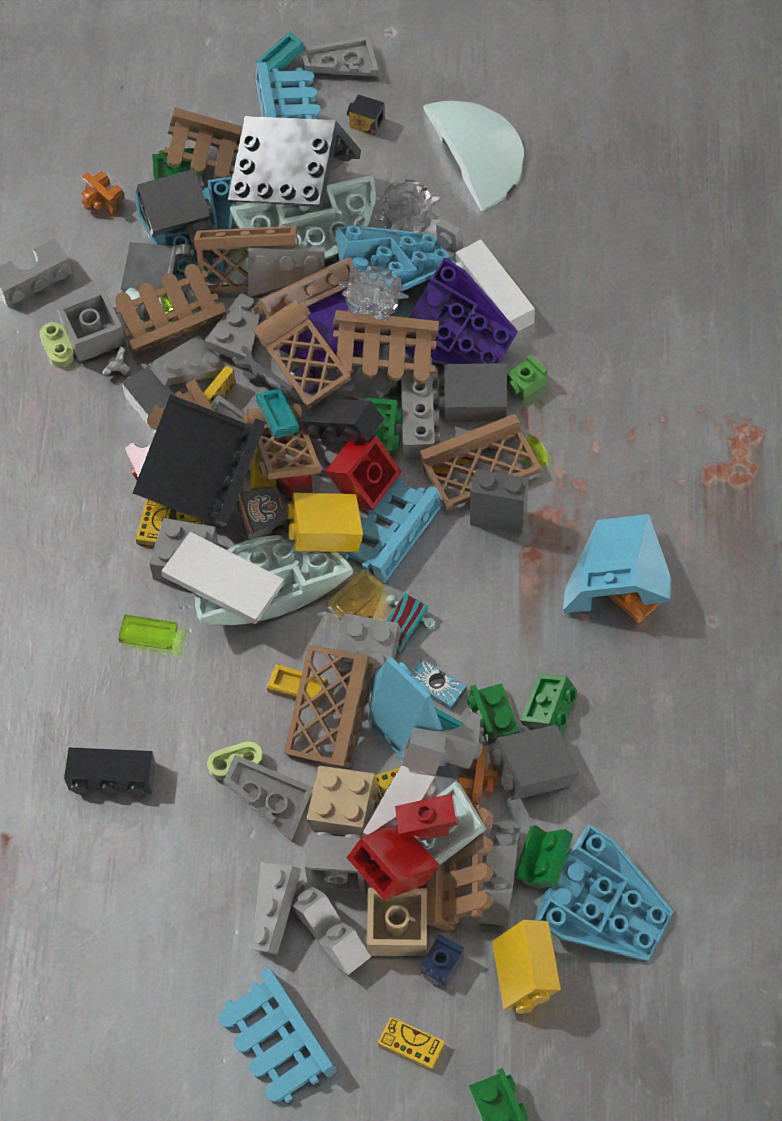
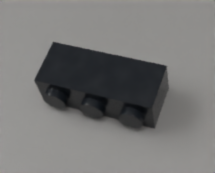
M323 398L311 406L300 421L307 429V434L317 440L369 442L384 418L372 401Z
M68 747L64 780L68 790L76 793L99 791L103 794L112 795L116 792H127L130 795L141 796L144 793H152L156 762L153 751Z

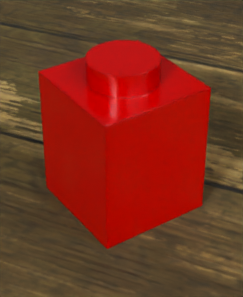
M311 474L276 479L277 487L287 500H292L293 493L313 492Z

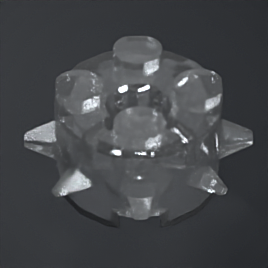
M405 179V183L397 181L390 184L383 196L377 195L376 197L383 203V209L375 215V218L384 220L386 229L419 234L430 226L431 220L439 219L432 212V206L440 198L436 195H430L426 185L422 182Z
M367 266L366 271H358V268L355 267L350 271L349 281L338 283L348 288L343 292V295L346 296L349 313L353 315H373L377 320L389 319V314L397 310L398 299L409 297L399 292L404 287L401 284V277H393L392 271L383 267Z

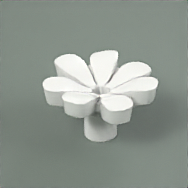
M122 346L116 357H112L109 360V365L103 370L102 374L108 376L116 370L123 375L128 373L131 367L123 362L125 349Z

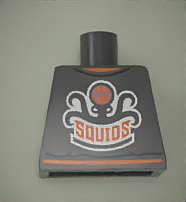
M278 489L239 492L236 501L248 540L264 536L283 535L289 531V524L286 519L287 503L291 504V500L282 502Z

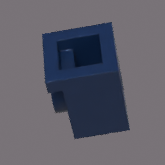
M438 933L435 942L421 963L423 977L434 985L440 983L447 987L464 958V947ZM439 956L446 961L444 963H438L436 962V958Z

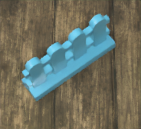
M266 62L257 63L256 85L262 117L319 118L320 106L309 104V102L316 101L317 90L313 87H306L313 84L314 74L311 71H302V68H296V71L272 69V72H268ZM282 86H298L295 88H282ZM285 103H302V104L285 105Z
M397 478L375 509H366L367 513L370 514L367 519L360 517L363 531L362 539L366 538L377 543L375 548L373 549L361 543L358 552H339L345 560L350 557L363 563L362 567L367 571L373 568L376 580L386 583L443 506L439 490L431 486L427 491L421 487L415 490L404 485L403 479ZM392 499H394L398 502L405 504L406 506L402 510L389 503ZM379 518L392 525L387 529L375 522Z
M269 967L260 973L264 981L258 986L254 982L249 985L252 991L235 1003L230 999L224 1003L226 1009L220 1013L219 1022L227 1029L238 1025L242 1033L234 1040L235 1048L241 1053H248L253 1049L257 1055V1058L250 1063V1072L258 1078L269 1074L273 1082L265 1090L266 1097L273 1103H278L283 1099L289 1103L294 1099L291 1095L294 1091L309 1081L312 1085L319 1082L317 1075L321 1072L329 1078L337 1073L338 1069L277 975ZM274 999H276V1001L280 1005L275 1010L269 1003ZM263 1007L267 1015L248 1027L244 1020ZM289 1023H291L295 1029V1031L291 1034H289L287 1029L285 1028V1026H287ZM279 1032L283 1039L264 1052L259 1044ZM307 1047L311 1055L305 1059L301 1051ZM294 1056L299 1064L280 1077L275 1069Z

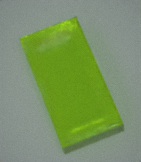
M124 614L118 640L120 643L172 650L178 624L173 621Z

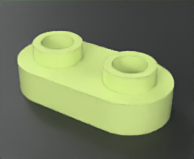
M56 322L45 324L40 329V338L51 364L59 368L69 366L74 361L75 355L63 326Z
M243 742L213 752L207 760L210 775L214 779L224 780L234 755L244 759L252 756L254 759L251 762L261 765L263 754L260 746L254 742ZM220 765L227 766L224 770L217 769Z

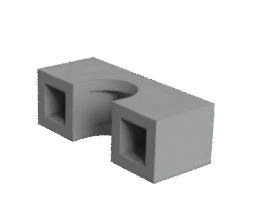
M55 238L33 249L37 262L33 268L20 270L15 267L12 261L0 266V297L7 307L22 301L25 297L37 291L43 290L58 280L65 279L73 273L69 257Z

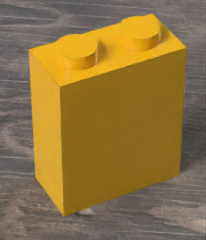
M293 493L291 504L287 503L286 519L291 521L289 539L294 541L295 551H359L363 531L356 494Z
M522 920L492 941L504 1010H516L518 1014L532 1012L534 1010L533 1007L549 1001L552 995L561 990L548 921Z

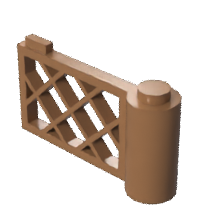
M294 300L252 330L304 403L310 408L351 380L350 373L353 370L344 358L339 361L307 317L311 313L304 302L298 303ZM309 328L313 334L311 343L298 342L299 334ZM283 345L292 346L289 358L278 357L275 351ZM296 347L309 349L307 360L294 359ZM314 349L324 350L327 353L325 362L312 361ZM293 364L306 365L303 377L291 375ZM310 366L323 368L321 379L308 378ZM328 368L337 369L342 373V376L335 381L326 380ZM306 383L318 384V392L308 398L304 393Z
M299 403L289 404L299 424V433L296 436L292 434L278 438L272 436L270 439L264 436L260 437L257 449L262 462H259V469L262 476L267 475L268 480L321 473V466L309 435L300 421L302 419V411ZM260 408L247 409V413L242 416V421L246 424H251L255 419L266 422ZM266 422L262 434L272 435ZM281 438L289 442L284 445L277 441ZM295 445H299L301 447H304V449L302 451H299L297 449H294L293 447ZM273 448L275 450H278L279 452L277 454H273L268 452L267 450ZM288 454L295 458L292 461H290L288 459L283 458V456ZM303 460L308 463H311L312 465L303 466L298 463H300ZM276 463L284 466V468L272 469Z

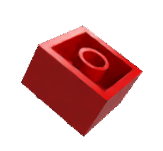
M373 435L369 442L348 441L326 469V473L342 494H356L358 508L367 510L375 509L402 472L376 435Z

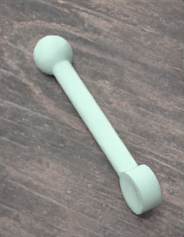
M389 595L386 599L387 604L391 606H396L399 602L394 595ZM422 618L421 622L424 623L426 629L434 628L435 620L433 618Z

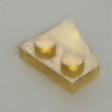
M365 568L327 602L326 607L341 622H343L344 613L373 618L384 586Z

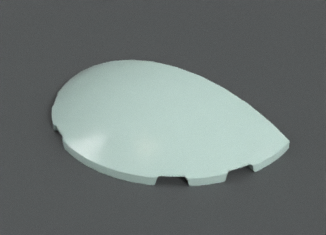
M440 101L423 105L441 141L447 143L460 166L462 178L481 212L504 200L507 191L519 182L523 171L524 148L515 128L503 116L479 104L462 101Z
M373 175L327 185L323 209L316 206L247 203L230 207V212L239 229L297 226V247L324 248L325 260L339 254L335 233L337 227H348L350 225L367 227L369 225L373 207L375 206V182Z
M281 535L254 538L227 549V551L284 579V585L258 622L292 612L317 600L353 574V569L339 553L295 551L294 541L284 540ZM195 595V608L200 623L211 625L252 623L199 595Z

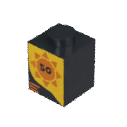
M358 94L354 103H350L347 109L350 128L377 135L385 120V102Z

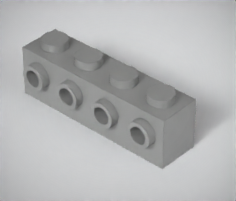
M414 357L405 358L404 362L414 363ZM435 367L434 374H429L427 382L423 384L414 381L413 372L404 371L401 378L404 459L420 458L421 450L440 443L439 432H434V426H439V410H433V404H438V388H433V382H438L437 367Z

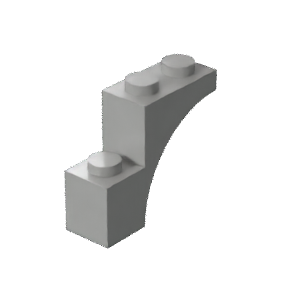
M470 712L463 725L451 730L432 731L413 727L404 748L402 766L434 776L439 765L444 766L446 762L470 769L473 759H479L483 743H480L484 727L480 726L481 715Z
M501 822L492 824L489 838L493 841V848L487 854L486 864L492 867L493 875L488 882L483 883L482 891L491 894L493 902L488 910L482 911L479 923L508 926L521 830V827H515L511 823Z
M304 880L298 882L290 910L311 931L335 966L349 975L371 958L369 952L356 931L342 922L324 893Z

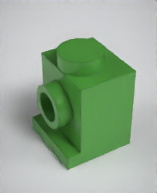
M531 354L527 356L524 362L507 373L508 390L523 401L547 385V369Z

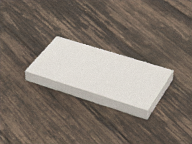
M192 532L187 535L161 571L162 577L254 624L258 622L284 585L283 578Z

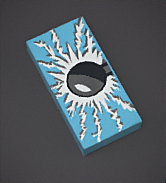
M422 658L411 671V677L417 683L421 681L428 687L431 692V698L451 711L467 690L465 684Z

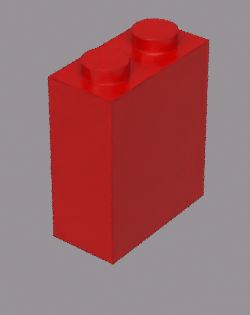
M398 825L361 837L346 857L384 901L426 885L440 866L414 836L401 837Z

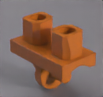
M103 171L94 176L88 172L83 174L82 179L86 181L85 190L81 193L83 197L82 206L87 210H92L93 208L99 210L103 207L112 216L118 213L117 204L125 199L123 189L115 185L107 190L106 188L111 183Z
M638 592L608 595L636 623L642 621L658 607V603L644 605Z
M482 747L479 759H473L470 769L459 766V769L474 771L473 778L459 775L457 782L461 784L466 795L470 797V802L478 805L479 796L482 793L483 783L486 784L485 791L493 792L494 785L502 784L501 777L492 763H489L488 770H485L488 747Z

